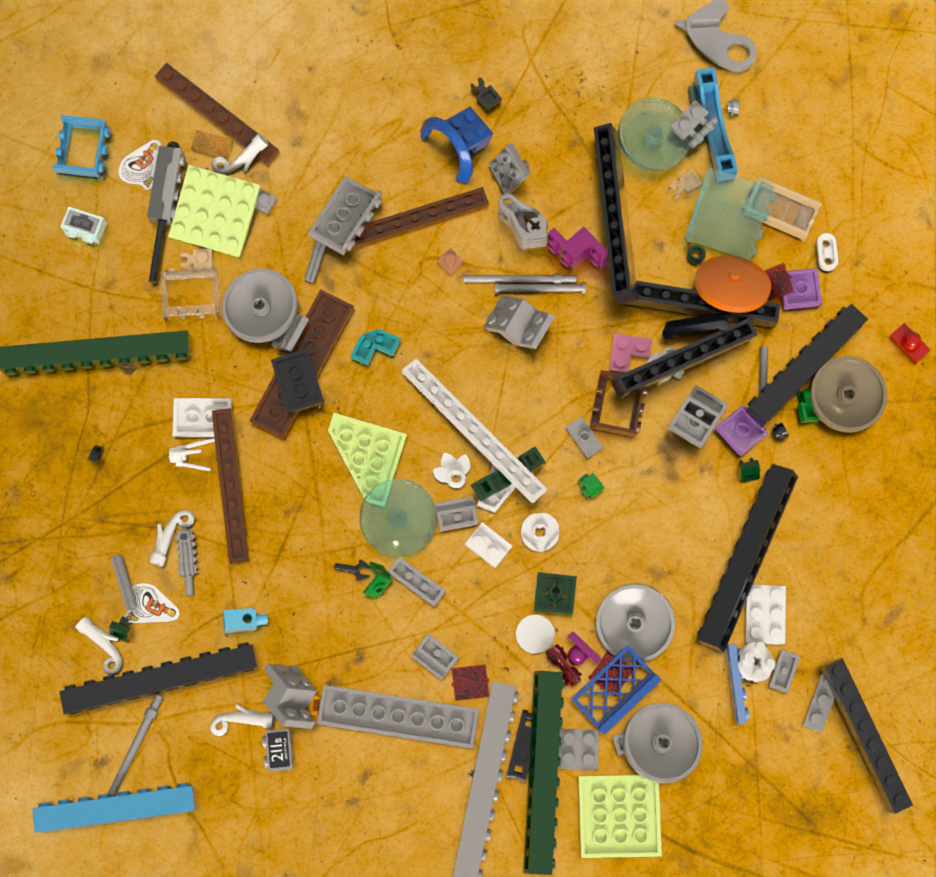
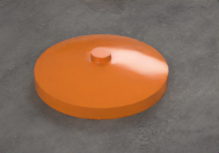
M717 256L706 260L699 266L695 276V288L700 297L713 307L728 312L743 313L756 310L767 302L771 292V280L759 265L750 260L737 256Z

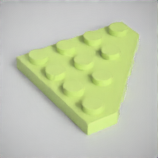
M333 413L328 432L363 498L367 503L385 507L407 434Z

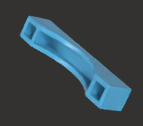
M715 68L696 70L694 82L699 104L709 112L704 118L707 121L712 117L718 120L713 131L706 134L716 181L735 179L738 169L723 121Z

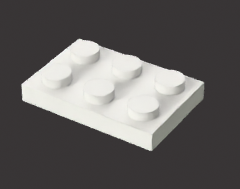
M174 398L173 437H215L212 411L228 408L232 410V399Z
M753 585L745 605V644L762 642L765 645H785L786 586Z

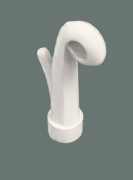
M257 134L252 139V142L230 164L223 157L214 158L211 164L212 169L219 174H228L245 164L244 172H247L255 156L269 144L261 134ZM223 163L224 167L220 168L217 164Z
M181 510L175 513L167 523L164 531L160 523L157 525L156 546L148 560L149 562L163 567L177 523L185 528L190 527L195 520L192 512ZM186 516L189 519L187 522H183L181 518Z
M85 616L75 628L81 634L84 633L111 656L103 663L104 672L108 675L117 674L122 667V658L109 640L118 641V637L102 631ZM110 662H115L113 669L108 667Z
M236 704V708L241 712L220 714L213 719L210 725L211 732L216 736H222L227 732V721L273 729L275 716L271 712L260 713ZM221 722L223 727L221 730H217V725Z

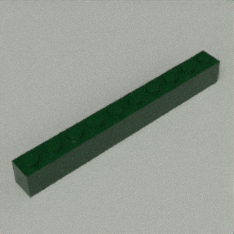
M188 330L2 346L0 347V371L5 375L12 376L16 375L17 372L33 374L39 370L53 372L55 371L54 369L61 368L62 370L69 371L73 370V367L90 369L95 365L110 367L111 364L119 363V365L126 366L130 365V362L147 364L152 360L167 362L168 359L175 358L182 361L187 360V357H192L191 335Z
M534 671L523 873L552 875V871L555 870L553 851L557 845L554 831L558 825L555 812L559 805L556 793L560 785L557 773L561 765V759L558 757L562 745V739L559 737L563 725V719L560 717L561 709L564 705V698L561 697L562 689L565 685V678L562 677L563 672Z

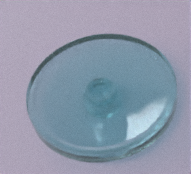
M645 98L632 104L621 117L618 126V140L623 153L633 164L649 171H664L676 166L687 154L690 148L688 143L691 141L689 136L682 140L670 129L683 112L673 103L660 98Z
M391 479L381 482L369 491L361 505L360 526L363 535L373 548L383 554L407 556L416 553L430 541L435 531L437 514L434 502L429 493L413 481Z

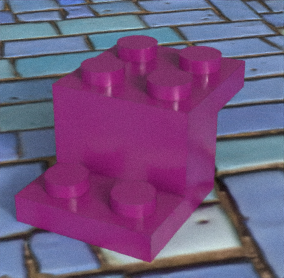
M582 227L569 240H566L555 228L548 232L547 247L553 254H557L561 258L560 261L566 268L570 267L573 271L588 257H590L591 263L596 267L599 266L603 269L607 265L609 259L608 251L585 227Z

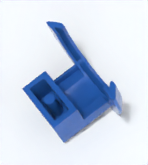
M471 106L447 120L430 117L424 121L420 129L423 140L425 137H429L433 129L442 132L449 138L458 153L460 169L456 180L465 184L469 182L473 172L469 150L476 153L488 145L494 134Z

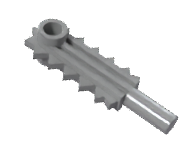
M183 527L182 530H177L178 535L175 539L179 543L175 546L180 549L176 553L180 556L177 562L181 564L177 568L180 571L178 575L185 576L186 596L194 595L192 576L198 573L196 570L198 566L194 564L198 559L193 556L197 552L193 549L196 543L192 541L196 536L192 534V529L187 530Z

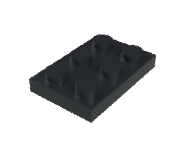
M308 349L271 359L288 414L325 403Z

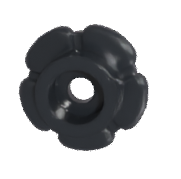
M775 423L776 428L773 431L777 439L782 438V440H785L784 438L789 436L783 423L778 425Z

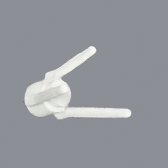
M215 438L170 448V462L176 463L177 467L184 466L210 471V467L186 463L184 460H187V454L201 453V449H186L215 442Z

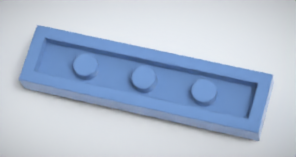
M729 644L726 647L736 725H742L747 723L746 719H749V710L744 705L747 695L746 689L742 688L741 683L744 677L738 668L740 648H737L736 644Z

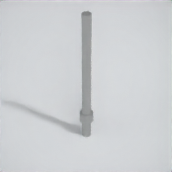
M554 273V275H464V282L561 284L576 283L577 275H561V273Z
M156 694L150 707L146 709L142 724L107 793L110 794V797H115L152 719H155L158 713L156 711L163 698L162 696Z

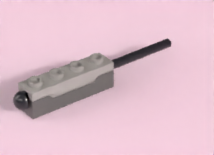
M175 141L169 142L167 146H159L149 201L147 217L150 222L158 223L149 282L156 283L164 228L166 224L172 225L173 218L175 217L176 201H179L180 197L178 187L183 181L181 169L182 166H185L186 155L183 154L179 143Z

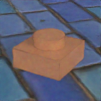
M450 248L437 260V263L449 275H452L464 261Z

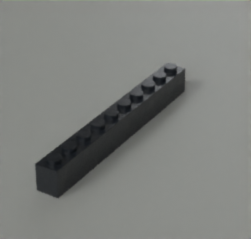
M612 123L594 127L612 292L613 297L620 304L639 300L619 133Z
M772 464L765 474L764 484L759 488L758 498L750 510V517L743 526L741 538L736 542V549L728 561L727 571L721 577V585L713 596V603L706 613L704 625L698 631L697 640L704 646L723 653L725 652L798 479V475L792 469Z
M249 642L241 643L235 649L230 650V647L218 649L219 653L211 654V652H204L194 659L188 656L181 658L180 662L177 663L172 661L163 662L161 667L157 668L146 666L141 668L142 671L134 673V670L122 673L123 676L116 678L115 675L103 677V681L99 682L95 680L85 681L84 685L76 687V684L65 686V690L59 691L63 713L69 716L258 670L259 664L255 646L253 644L249 645Z

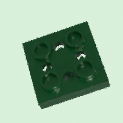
M538 572L534 612L573 616L577 576Z

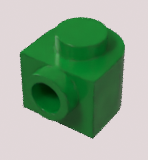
M586 473L578 480L582 486L580 490L586 497L590 496L593 498L605 489L594 473L590 475Z

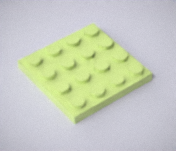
M189 165L168 237L241 258L261 185Z
M640 775L579 776L581 858L662 856L659 783L649 781Z

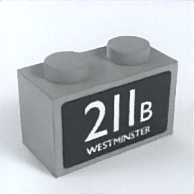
M291 730L265 731L266 736H262L263 748H267V756H264L265 768H268L269 772L294 770Z

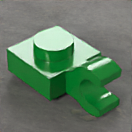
M810 389L799 391L798 399L801 403L797 405L800 422L819 421L820 419L815 414L811 405Z

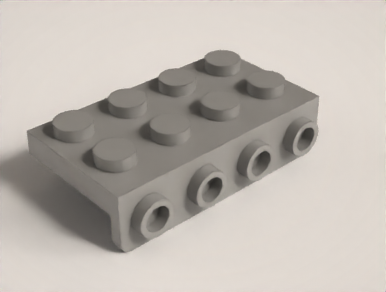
M345 176L311 227L308 236L344 256L347 250H352L356 242L354 241L356 236H361L365 228L363 226L365 222H370L374 214L372 212L374 208L378 209L382 203V191L378 190L375 193Z

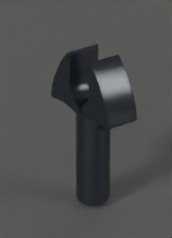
M360 559L359 564L356 566L335 563L334 570L355 574L356 581H363L370 577V575L361 574L358 570L362 568L372 570L366 562Z

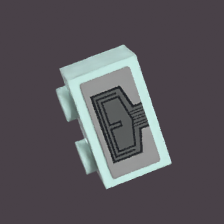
M68 206L61 228L68 237L75 238L77 236L89 244H93V242L99 244L107 222L104 217Z

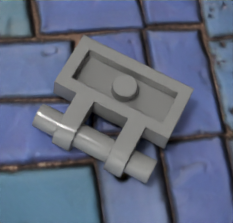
M695 100L674 122L670 129L682 140L689 136L692 140L688 144L690 147L695 148L697 144L703 142L708 132L713 131L718 120L712 117L707 121L704 117L709 112ZM700 124L703 128L697 133L693 129Z

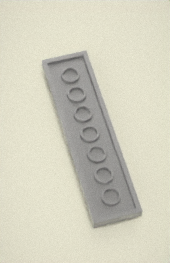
M323 685L317 725L473 749L479 709Z

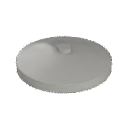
M254 269L238 276L227 288L222 302L223 317L231 331L239 338L254 343L268 342L284 334L294 322L298 310L297 295L291 283L282 274L270 269Z
M631 583L614 589L604 598L597 613L596 628L602 644L612 655L616 656L624 647L629 645L643 661H648L660 655L670 644L675 631V615L670 602L660 591L645 584ZM627 651L622 656V660L633 662V656Z
M655 703L645 706L632 716L625 728L623 748L626 758L631 767L640 776L649 781L662 784L679 781L695 769L701 758L703 743L700 729L695 720L678 706L668 703Z

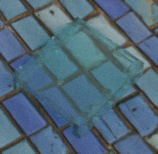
M708 167L685 240L750 261L751 257L755 258L758 249L755 246L756 240H761L764 231L761 228L762 222H767L770 213L767 210L768 204H773L776 192H773L774 188Z

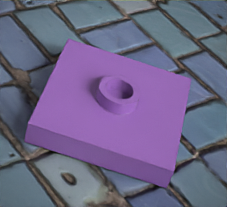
M817 268L785 271L784 274L779 272V277L782 280L784 279L783 276L786 278L783 287H788L784 294L781 291L784 310L822 306Z
M744 405L715 427L717 432L740 457L768 434L764 427L762 428L746 413L747 408Z

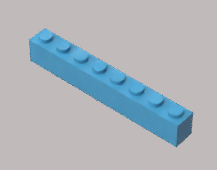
M189 783L177 784V788L169 789V786L157 787V791L151 792L149 788L139 789L137 794H130L129 791L118 792L116 797H110V794L98 795V799L90 800V797L78 798V802L70 803V799L60 800L58 805H50V802L39 803L37 808H32L34 832L40 833L197 811L195 787L189 786Z

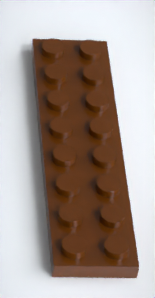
M320 289L306 315V318L309 320L292 351L289 352L287 350L285 355L308 349L316 377H318L348 321L354 305ZM275 374L254 411L250 423L284 439L298 412L287 413Z

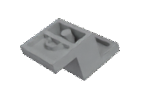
M502 295L497 301L493 312L488 316L484 328L491 332L500 333L513 345L536 349L555 317L550 313L538 311L525 299Z
M695 385L668 429L701 449L729 404Z
M267 664L265 672L274 683L263 700L265 705L282 726L312 729L316 722L312 719L306 708L317 691L311 685V681L305 678L301 673V669L297 666Z

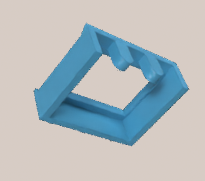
M61 115L64 125L63 130L58 133L61 142L60 148L55 150V155L58 158L57 164L52 165L55 173L100 178L101 172H104L105 167L103 157L107 154L106 139L110 136V127L106 120ZM72 127L100 130L94 168L66 165Z

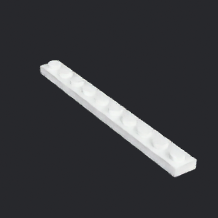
M417 359L402 369V373L531 503H534L547 491V488Z

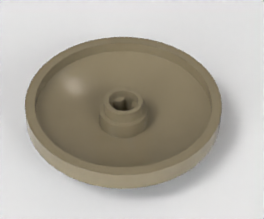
M842 356L828 361L816 372L810 386V401L815 414L828 427L840 432H858L874 424L884 412L887 403V388L882 375L872 364L858 357Z

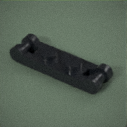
M728 312L668 321L665 324L662 336L665 339H671L673 335L677 334L689 335L697 331L708 332L716 328L725 331L729 328L732 316Z
M523 709L506 779L520 780V783L525 784L530 766L531 727L525 726L526 720L532 722V713H528V710ZM515 765L523 767L522 773L514 771Z

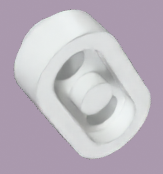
M821 234L816 242L818 264L822 270L832 271L838 264L836 239L832 234ZM827 242L829 246L825 247L822 243ZM825 260H829L831 264L827 265Z

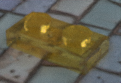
M196 130L191 148L192 150L228 159L233 141L230 138Z

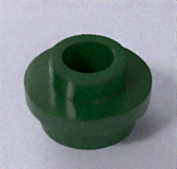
M693 245L687 251L688 260L694 264L703 262L706 257L705 249L699 245ZM697 252L699 257H694L693 253Z

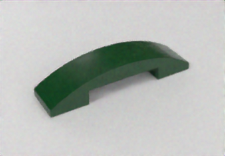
M536 446L517 458L530 472L546 463ZM497 470L470 486L480 502L511 486L512 483Z

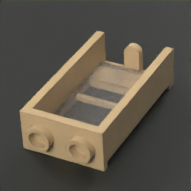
M759 177L758 182L753 181L749 190L752 192L750 198L746 197L742 206L745 209L743 215L793 235L805 242L822 203L762 177Z

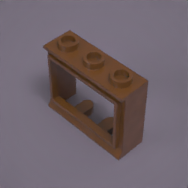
M601 370L590 429L634 438L636 432L640 433L642 422L638 421L639 414L643 415L645 403H642V398L647 396L648 387L636 392L629 429L599 423L607 381H612L615 377L621 375Z

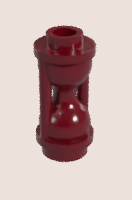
M556 644L545 652L548 656L547 660H550L553 665L559 666L563 672L562 677L565 678V685L568 686L570 684L573 687L581 681L580 676H582V673H579L577 668L568 664L564 648Z

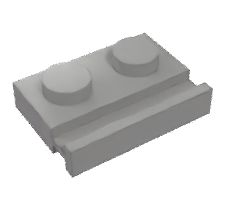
M296 314L290 328L284 334L274 339L271 345L276 349L291 352L309 319L304 315Z
M473 496L435 503L440 532L478 525Z
M430 634L426 635L411 655L413 659L441 681L459 659L457 655Z

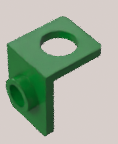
M370 561L369 565L376 576L363 591V594L377 599L391 583L392 578L383 565Z

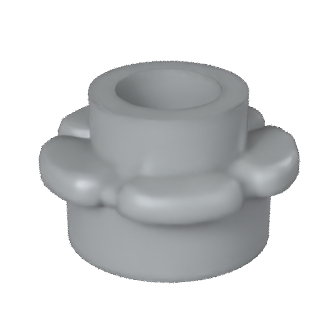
M733 97L732 101H728V112H731V116L739 114L740 99H734Z

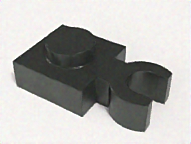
M479 77L478 82L480 86L476 87L471 83V90L479 93L476 95V99L488 112L499 104L502 98L491 85L486 88L484 80Z

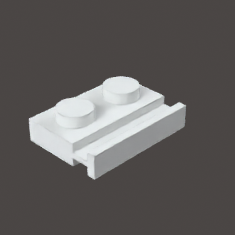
M483 522L465 543V546L494 568L499 565L513 547Z

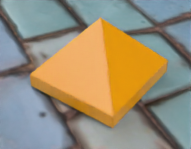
M314 695L309 703L307 711L310 715L318 716L321 696Z

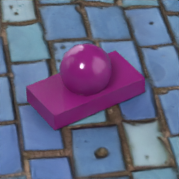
M571 632L567 636V639L574 645L568 651V660L572 664L581 665L588 658L596 665L601 660V657L575 632Z

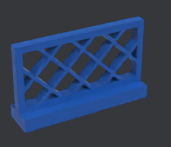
M627 645L583 686L571 700L597 727L601 734H606L661 681V678ZM627 651L633 656V665H622V656ZM611 666L619 667L618 678H608V669ZM622 667H633L632 679H621ZM636 667H643L648 675L643 679H635ZM596 680H605L604 692H593ZM608 680L618 681V693L607 692ZM621 681H632V690L629 693H621ZM583 693L590 694V706L582 705L577 699ZM593 694H604V706H593ZM607 694L618 695V703L615 706H607ZM593 708H604V717L597 722L593 717Z

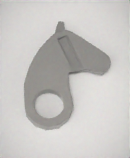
M713 0L690 15L686 21L676 20L675 25L687 31L694 45L716 65L730 71L741 72L748 70L754 63L757 50L752 40L747 36L719 30L720 20L728 11V4L725 0ZM736 44L742 45L747 49L749 57L743 62H735L729 58L728 48Z

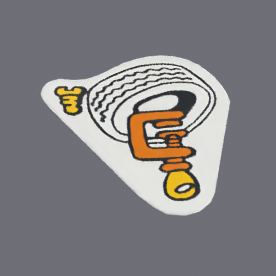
M152 140L127 155L119 167L120 178L124 182L139 184L145 190H150L153 184L158 148L162 146L161 142Z
M145 583L132 586L137 608L128 610L124 615L125 618L129 619L128 623L170 622L177 620L180 614L178 608L155 586Z

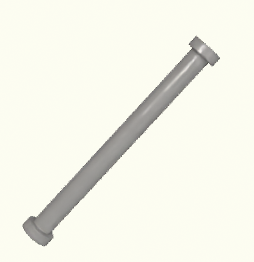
M581 282V284L495 283V294H499V292H581V294H585L586 291L585 282Z

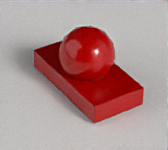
M905 323L889 336L915 363L920 361L931 350L921 340L920 335L913 332Z

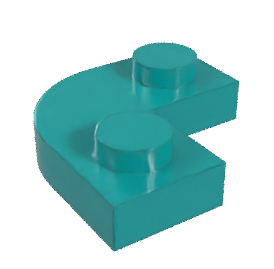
M380 329L369 331L361 335L350 357L367 366L375 350L393 357L401 342V338Z

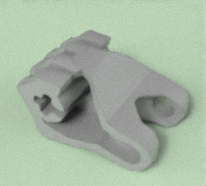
M506 193L502 195L498 202L499 218L511 229L519 247L522 250L546 246L548 224L544 216L535 208L521 203L512 194ZM505 200H510V201L512 202V204H511V203H505V204H503V202H504ZM524 219H531L526 227Z

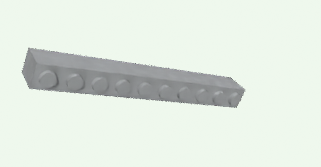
M497 682L492 683L453 877H482L483 870L479 868L481 861L485 862L487 850L483 849L485 841L489 842L491 830L487 828L489 821L493 822L495 810L491 808L493 801L497 802L499 790L495 788L497 781L501 782L503 770H500V764L505 762L507 750L503 749L505 742L509 743L511 731L507 729L509 722L513 723L515 711H511L513 703L517 704L519 692L515 691L516 686Z

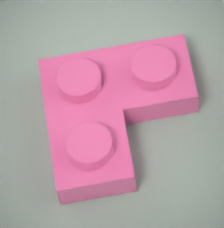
M614 334L609 372L620 374L628 372L630 356L649 359L652 339Z

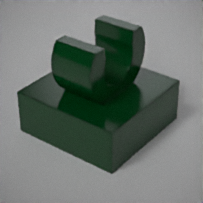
M750 458V462L743 463V460L739 461V478L741 482L760 478L758 460L754 461L753 458Z
M122 616L119 623L112 621L109 626L110 635L116 636L119 640L128 643L131 637L129 619Z

